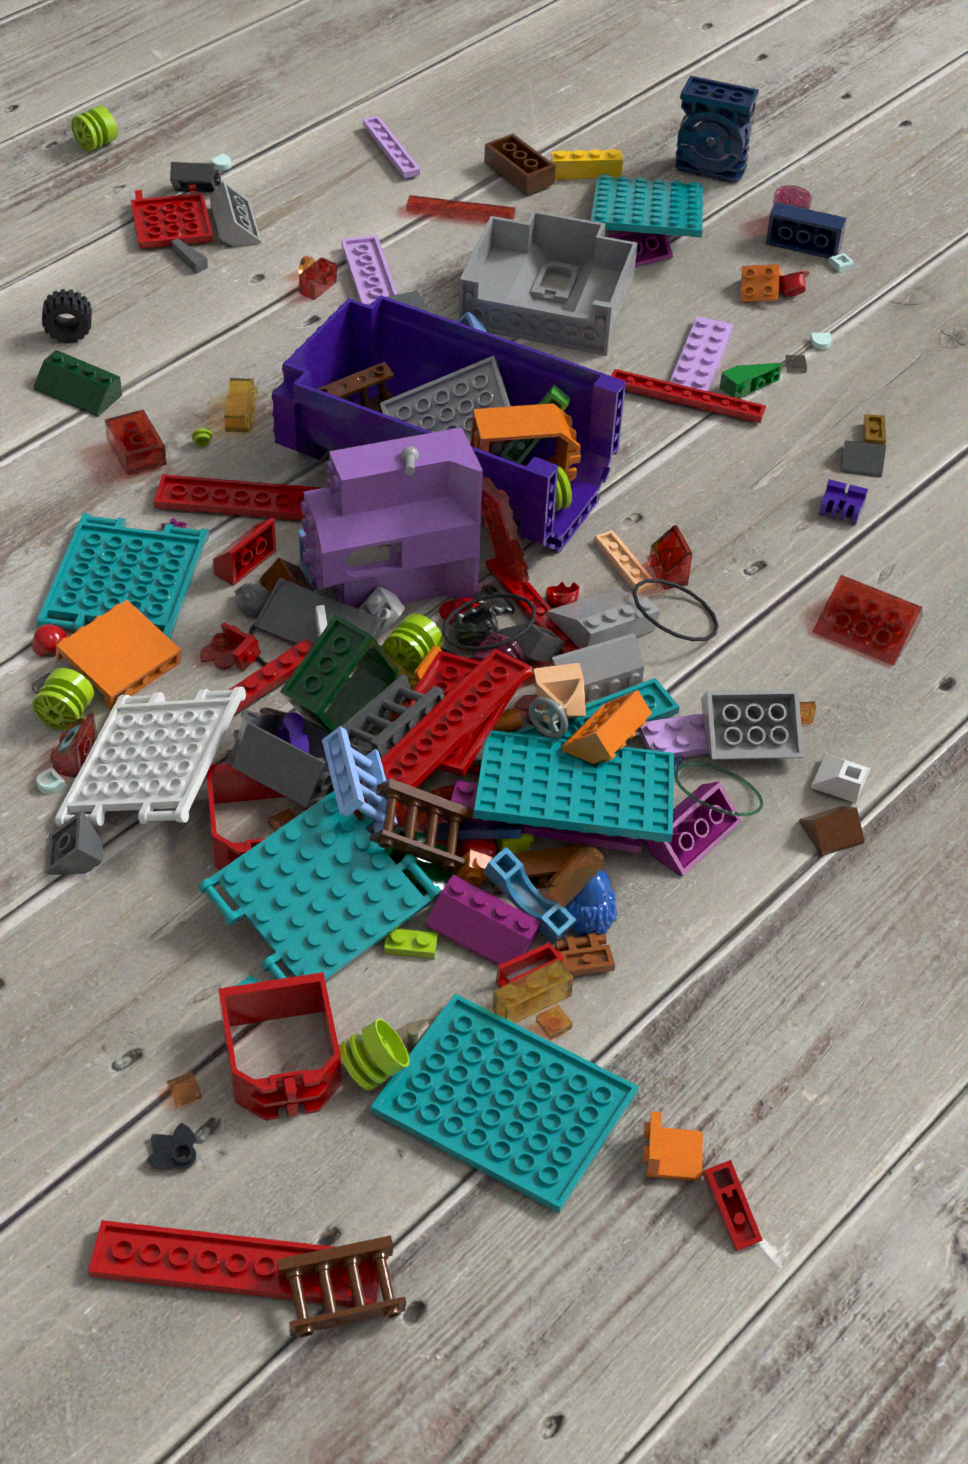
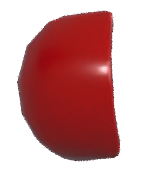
M561 582L558 586L547 587L545 593L546 601L555 608L574 603L578 600L580 587L574 582L570 587L565 586L564 582Z
M47 624L40 626L36 629L32 638L31 646L33 652L41 657L46 653L56 656V645L61 639L67 638L66 632L56 625Z

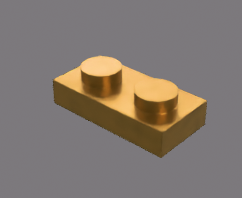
M865 414L863 420L864 443L885 445V415Z

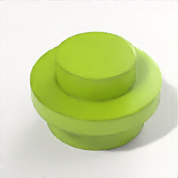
M199 428L192 433V440L197 446H207L212 440V432L205 428Z

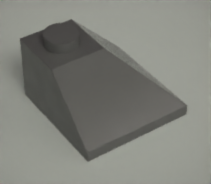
M82 811L78 812L49 835L46 873L50 875L84 874L102 862L103 842Z

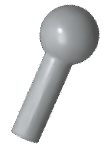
M408 446L402 450L401 459L405 462L406 474L413 475L415 473V462L419 459V452L415 447Z

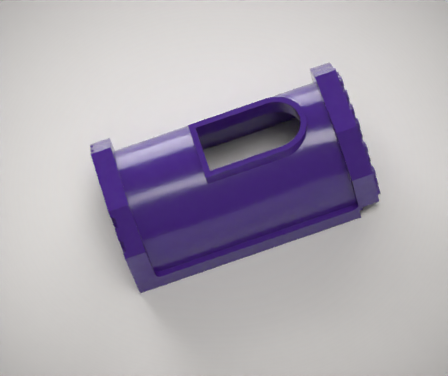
M382 295L370 305L348 298L284 361L282 365L284 381L273 390L271 395L273 400L272 416L274 417L273 433L275 443L318 460L328 450L335 451L433 433L356 404L360 402L359 392L349 395V401L320 391L317 388L386 362L394 374V378L386 381V389L393 397H396L494 356L500 369L510 406L538 405L553 385L570 397L569 404L564 412L572 418L571 428L576 431V442L581 447V458L579 463H574L568 467L577 469L576 478L570 482L572 491L571 505L569 508L560 509L555 512L558 465L545 460L555 454L556 437L541 438L520 464L504 459L500 455L496 456L472 447L483 470L481 508L521 523L520 537L561 552L598 504L600 499L598 492L602 483H606L611 471L609 465L612 455L617 454L620 445L626 381ZM378 384L367 388L368 399L379 395Z

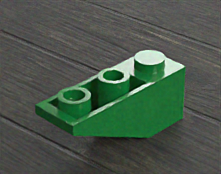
M766 363L732 367L721 373L720 389L730 397L741 398L779 381L782 364Z

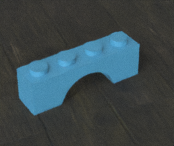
M507 847L488 862L483 873L520 911L541 921L539 932L552 945L570 930L576 919L560 902L549 900L533 886L525 873L524 865Z

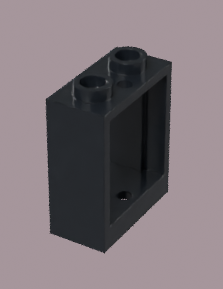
M171 162L170 181L175 191H189V185H196L197 192H213L221 184V175H219V170L216 169L213 163Z

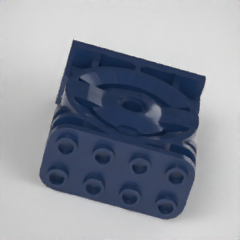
M690 75L680 94V99L682 100L681 108L686 114L681 121L678 132V149L674 166L680 171L707 175L715 179L721 178L730 182L741 180L747 169L749 142L752 131L751 119L755 112L759 89Z

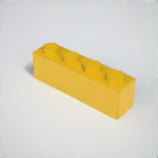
M558 150L551 152L550 162L556 165L555 180L597 179V176L601 177V175H610L612 178L622 176L623 157L621 150Z

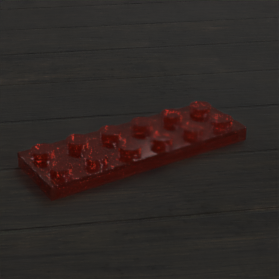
M482 477L481 511L496 561L524 584L530 579L527 571L529 567L524 561L525 554L521 549V540L516 532L517 526L512 518L513 511L508 504L509 497L503 490L499 491L488 477L486 479Z

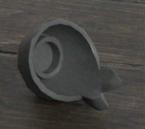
M252 583L244 584L234 591L239 609L242 613L252 618H258L270 596L266 588Z

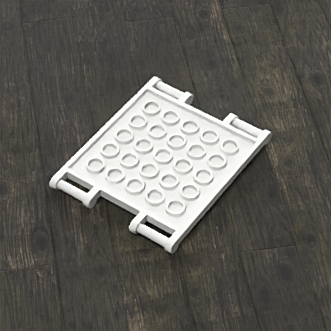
M235 687L233 690L221 691L201 689L198 691L195 700L166 702L162 692L146 696L130 697L129 695H120L56 815V825L60 827L75 816L70 815L71 813L82 811L92 812L85 815L93 826H102L105 821L104 815L106 811L140 810L138 818L141 824H150L152 821L186 823L189 819L188 811L240 701L245 700L246 691L244 687ZM176 808L175 811H154V809Z

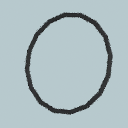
M644 579L635 585L632 595L636 607L647 620L662 631L674 637L692 642L707 641L716 636L719 624L715 613L704 600L692 591L663 579ZM646 583H662L689 594L701 603L711 615L715 625L713 633L706 637H690L678 634L662 626L650 617L640 605L637 597L638 588Z
M497 593L480 596L463 603L449 614L443 623L442 636L449 645L461 650L482 651L498 648L517 640L529 631L536 620V607L529 599L517 594ZM498 597L515 598L526 602L532 609V618L527 626L512 638L497 644L480 647L462 646L451 641L446 634L447 624L455 614L465 607L482 600Z

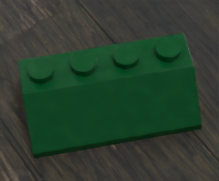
M55 350L44 359L33 386L34 390L97 417L122 397L120 376L58 350Z

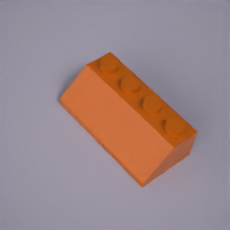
M633 691L603 704L561 748L564 752L592 764L603 761V763L608 762L616 756V751L626 745L625 741L635 736V731L647 723L645 720L652 712L639 691Z

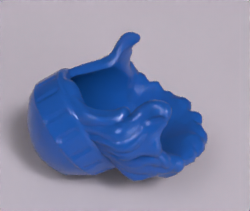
M584 866L577 869L570 878V888L563 898V907L576 919L571 930L580 936L585 935L586 937L590 933H595L596 935L606 934L607 930L611 928L612 923L617 920L616 895L610 887V880L607 874L600 868Z

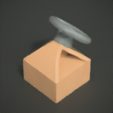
M580 663L533 669L536 698L529 705V716L535 728L546 737L556 739L563 737L568 729L567 719L586 716L584 677ZM559 721L561 722L560 730L556 726V723ZM540 722L548 724L550 730L546 729Z

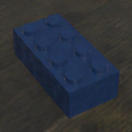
M775 202L770 213L766 245L829 259L840 253L847 218Z

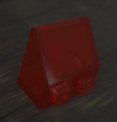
M674 525L651 545L647 561L649 567L653 568L656 579H663L680 586H686L689 582L692 551L678 526ZM660 583L664 590L675 588L673 586Z

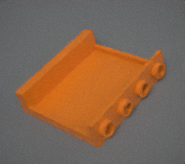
M126 600L121 604L115 605L104 615L96 617L93 622L85 627H80L68 638L61 639L56 645V659L59 661L65 658L104 695V704L111 710L120 695H129L131 697L180 664L181 649Z

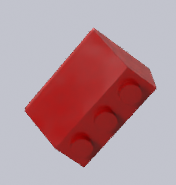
M271 517L256 524L239 539L232 542L225 550L217 554L213 558L214 575L235 586L276 552L275 519Z

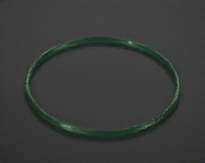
M690 762L678 766L674 772L675 781L680 789L696 802L712 810L734 816H751L760 812L763 807V799L757 789L744 778L724 768L707 763ZM687 766H703L727 773L750 787L757 795L760 805L755 811L746 813L727 811L712 806L687 791L678 779V772Z

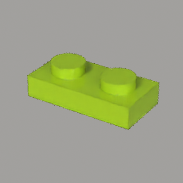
M396 929L386 936L384 954L435 959L438 933Z

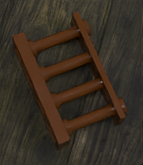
M383 362L317 389L349 401V395L359 392L360 402L356 404L383 414L380 403L393 398L386 389V381L394 378V374L386 362ZM378 384L379 395L368 399L367 388Z
M391 778L377 785L376 795L384 797L387 804L383 829L370 835L369 841L378 843V846L381 848H392L408 855L412 854L414 857L439 865L446 871H455L457 868L467 864V859L455 854L459 825L472 819L473 809ZM397 802L406 805V808H408L404 837L393 833ZM418 810L427 813V816H429L425 844L414 841ZM439 818L449 823L446 852L435 848Z
M391 1235L277 1259L279 1280L286 1279L290 1282L297 1320L289 1322L290 1336L297 1335L299 1338L313 1335L314 1331L381 1316H384L385 1319L400 1316L401 1312L405 1311L406 1298L400 1297L395 1299L386 1261L389 1256H393L394 1246ZM371 1260L376 1265L383 1301L366 1305L358 1266L361 1262ZM343 1266L344 1269H347L355 1307L337 1311L329 1272L333 1268ZM309 1273L318 1275L326 1314L308 1317L301 1282L303 1275Z

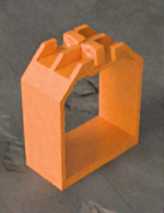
M553 403L473 409L470 445L474 448L488 452L489 442L556 437L555 454L545 461L559 465L566 473L569 483L576 478L577 469L568 467L574 463H579L581 458V447L576 442V431L571 428L572 418Z

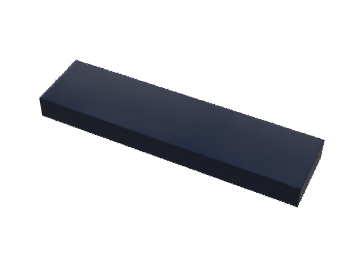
M464 822L459 825L457 840L521 838L524 824ZM427 823V825H426V827H425V829H424V831H423V834H424L425 836H426V833H427L428 823ZM438 823L436 841L447 840L449 823Z

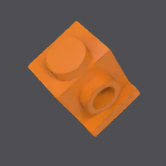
M469 850L462 857L467 859V864L457 868L455 876L479 888V884L487 878L483 872L488 862L492 860V857Z

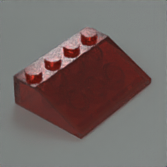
M840 575L813 629V633L894 666L912 639L923 617L922 606Z

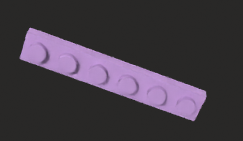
M379 116L363 119L364 128L403 178H412L413 176L420 175L419 166Z

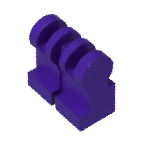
M829 479L819 515L825 516L827 512H830L831 518L835 519L841 506H844L841 509V520L845 521L847 517H851V523L857 524L866 503L868 489L850 485L848 493H846V483Z
M295 712L288 713L284 717L276 737L308 754L310 753L308 735L302 733L304 727L303 717Z

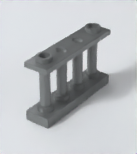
M402 674L341 727L347 730L350 743L354 744L357 740H361L371 744L373 750L379 751L381 759L444 698L442 688L434 686L424 695L411 690L407 676ZM406 698L416 701L410 708L399 705ZM390 712L401 715L394 722L383 719ZM374 726L384 729L377 736L367 733Z

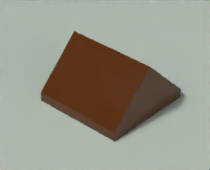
M278 558L259 579L261 586L266 588L269 595H271L279 578L314 591L301 568L282 558Z
M840 806L799 819V823L821 856L864 844L865 840L857 807Z

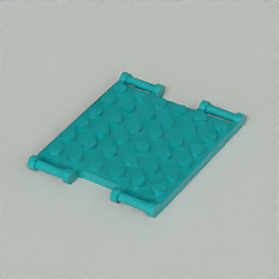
M83 513L37 619V628L42 625L51 624L65 630H72L75 633L80 627L85 625L86 621L93 622L96 617L104 615L115 605L128 600L171 640L205 543L209 539V529H188L174 527L173 524H166L163 532L126 527L125 518L111 519ZM49 616H50V617H57V618L72 619V620H76V621H75V622H72V621H65V620L50 619Z
M334 791L212 877L203 880L197 887L202 894L205 893L225 917L224 921L229 927L244 917L248 920L274 952L273 955L264 959L260 966L264 971H268L275 980L287 978L276 965L282 962L293 977L324 972L326 982L435 901L442 891L439 886L434 885L417 865L416 858L412 854L407 855L396 865L384 849L378 846V843L369 841L371 834L367 829L376 820L361 811L360 813L365 817L361 822L353 813L347 817L340 814ZM406 869H409L428 892L427 895L423 897L403 872ZM216 885H219L238 908L236 911H232L214 889Z

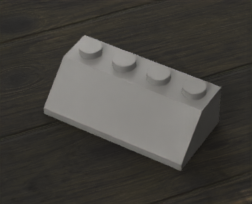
M222 182L209 196L220 240L225 244L229 243L233 247L260 244L262 241L250 200L225 182Z
M634 633L552 657L551 666L580 663L584 677L585 700L643 682L644 664Z

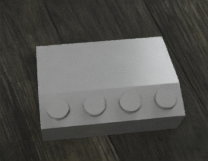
M618 589L597 594L546 612V615L580 649L631 633L638 637L653 632L656 627L636 607L632 593ZM637 595L643 609L650 617L657 621L660 610L647 597Z
M798 689L706 691L702 696V718L711 760L804 758Z

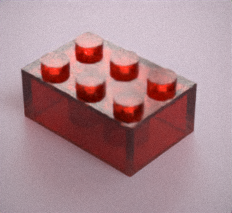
M144 409L104 420L107 440L127 475L167 465L165 445Z

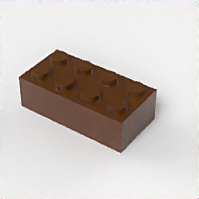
M513 133L485 144L484 163L524 194H532L555 184L556 165Z

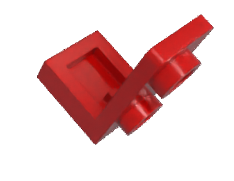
M223 622L221 628L225 639L238 646L232 652L236 666L244 671L261 654L259 642L254 635L246 634L240 631L238 627Z

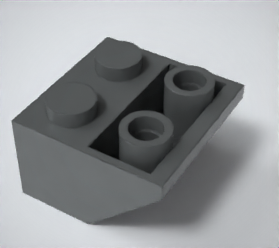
M528 623L503 628L498 633L505 638L504 640H507L522 631ZM533 624L528 632L507 645L519 649L518 654L528 661L532 659L538 664L544 662L551 665L552 657L558 655L565 642L552 631Z

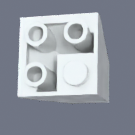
M378 586L358 609L384 620L374 638L378 641L402 614L405 607L396 594Z
M826 753L811 788L857 803L871 768Z

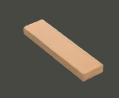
M613 530L594 536V543L633 590L640 581L653 579ZM646 583L640 586L637 594L655 588L656 583Z

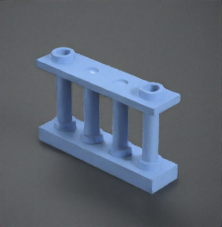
M339 726L322 739L339 813L347 817L358 809L376 820L373 823L376 833L383 829L387 804L384 797L376 795L377 785L386 781L379 751L374 749L366 756L357 752L350 746L347 730ZM395 815V819H394V826H395L396 824H398V823H397V819H396V815Z

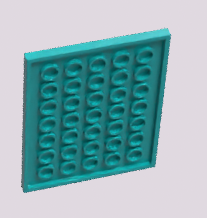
M455 993L409 1054V1065L391 1078L373 1102L371 1113L560 1213L637 1095L639 1086Z

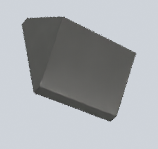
M845 440L842 448L841 472L882 477L886 445Z

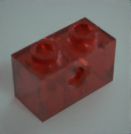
M321 257L300 273L299 294L315 300L336 284L337 263Z

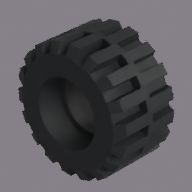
M60 289V292L54 291L52 295L49 294L42 308V327L46 334L50 333L49 337L52 339L57 338L59 342L62 340L65 343H69V341L74 343L78 339H84L85 335L89 334L92 323L91 303L87 302L86 296H81V293L78 291L74 293L71 289L69 291ZM61 314H70V315H73L74 317H73V318H63V317H61V316H59V315H61Z

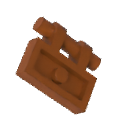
M590 933L586 937L573 938V936L565 937L564 940L555 941L556 950L560 951L564 959L562 970L565 978L615 970V962L609 944L602 945L607 943L605 934L596 935L595 933Z

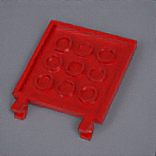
M189 185L190 194L144 199L142 190H134L136 199L131 200V208L139 249L172 246V241L177 238L187 245L213 241L203 193H197L196 185Z

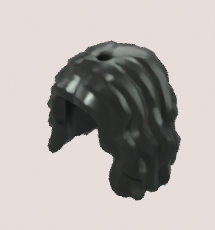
M484 601L477 607L469 608L457 614L453 619V634L457 642L462 646L480 647L500 642L498 621L495 618V610L491 606L490 601Z

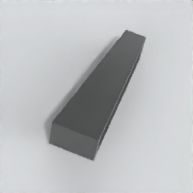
M178 238L172 241V251L196 274L208 268V261L205 256Z

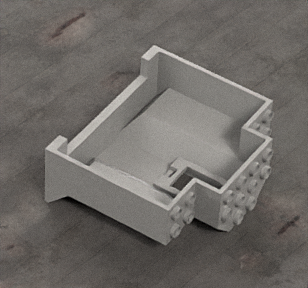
M534 210L528 222L490 216L460 278L459 319L468 311L483 322L487 333L607 356L615 322L634 276L637 243L604 237L605 223ZM550 274H560L570 278L565 291L542 287L543 279ZM545 293H550V294H555V296H549V295H544V294H545Z

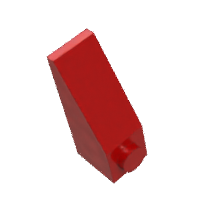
M729 1160L701 1171L710 1196L735 1250L738 1251L763 1241L732 1161Z

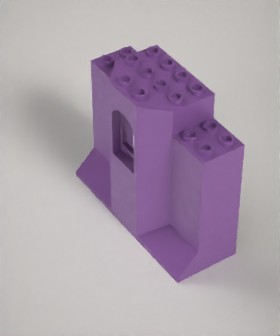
M462 427L329 451L330 461L326 462V467L330 479H327V488L305 491L304 501L301 502L302 513L305 515V519H302V528L305 532V536H302V541L306 552L303 553L305 565H309L310 579L315 580L318 589L330 586L332 593H336V601L356 609L366 601L378 586L396 594L402 604L445 595L454 599H475L474 596L478 592L483 470ZM408 446L415 447L419 452V459L415 462V473L413 475L406 474L405 462L401 459L402 450ZM389 544V560L358 566L346 564L348 556L356 550ZM399 544V551L395 552V545Z

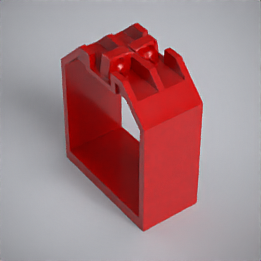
M230 763L210 765L206 773L215 868L218 870H222L266 838L232 843L217 834L214 804L286 797L232 768ZM302 806V811L304 812L310 807Z
M324 972L218 988L221 1021L235 1103L265 1121L279 1119L278 1108L286 1107L287 1117L298 1116L297 1108L300 1104H304L306 1114L320 1112L341 1086V1054ZM322 1013L330 1059L323 1068L269 1075V1077L253 1079L237 1069L230 1027Z

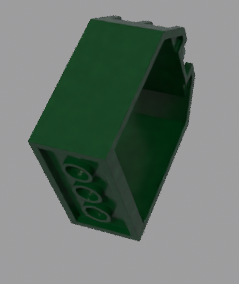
M335 614L280 692L306 720L329 732H333L397 679L399 670L372 635ZM356 667L355 672L353 673V675H352L351 678H350L349 675L352 673V671H353L354 668ZM331 703L329 709L325 713H323L327 706Z

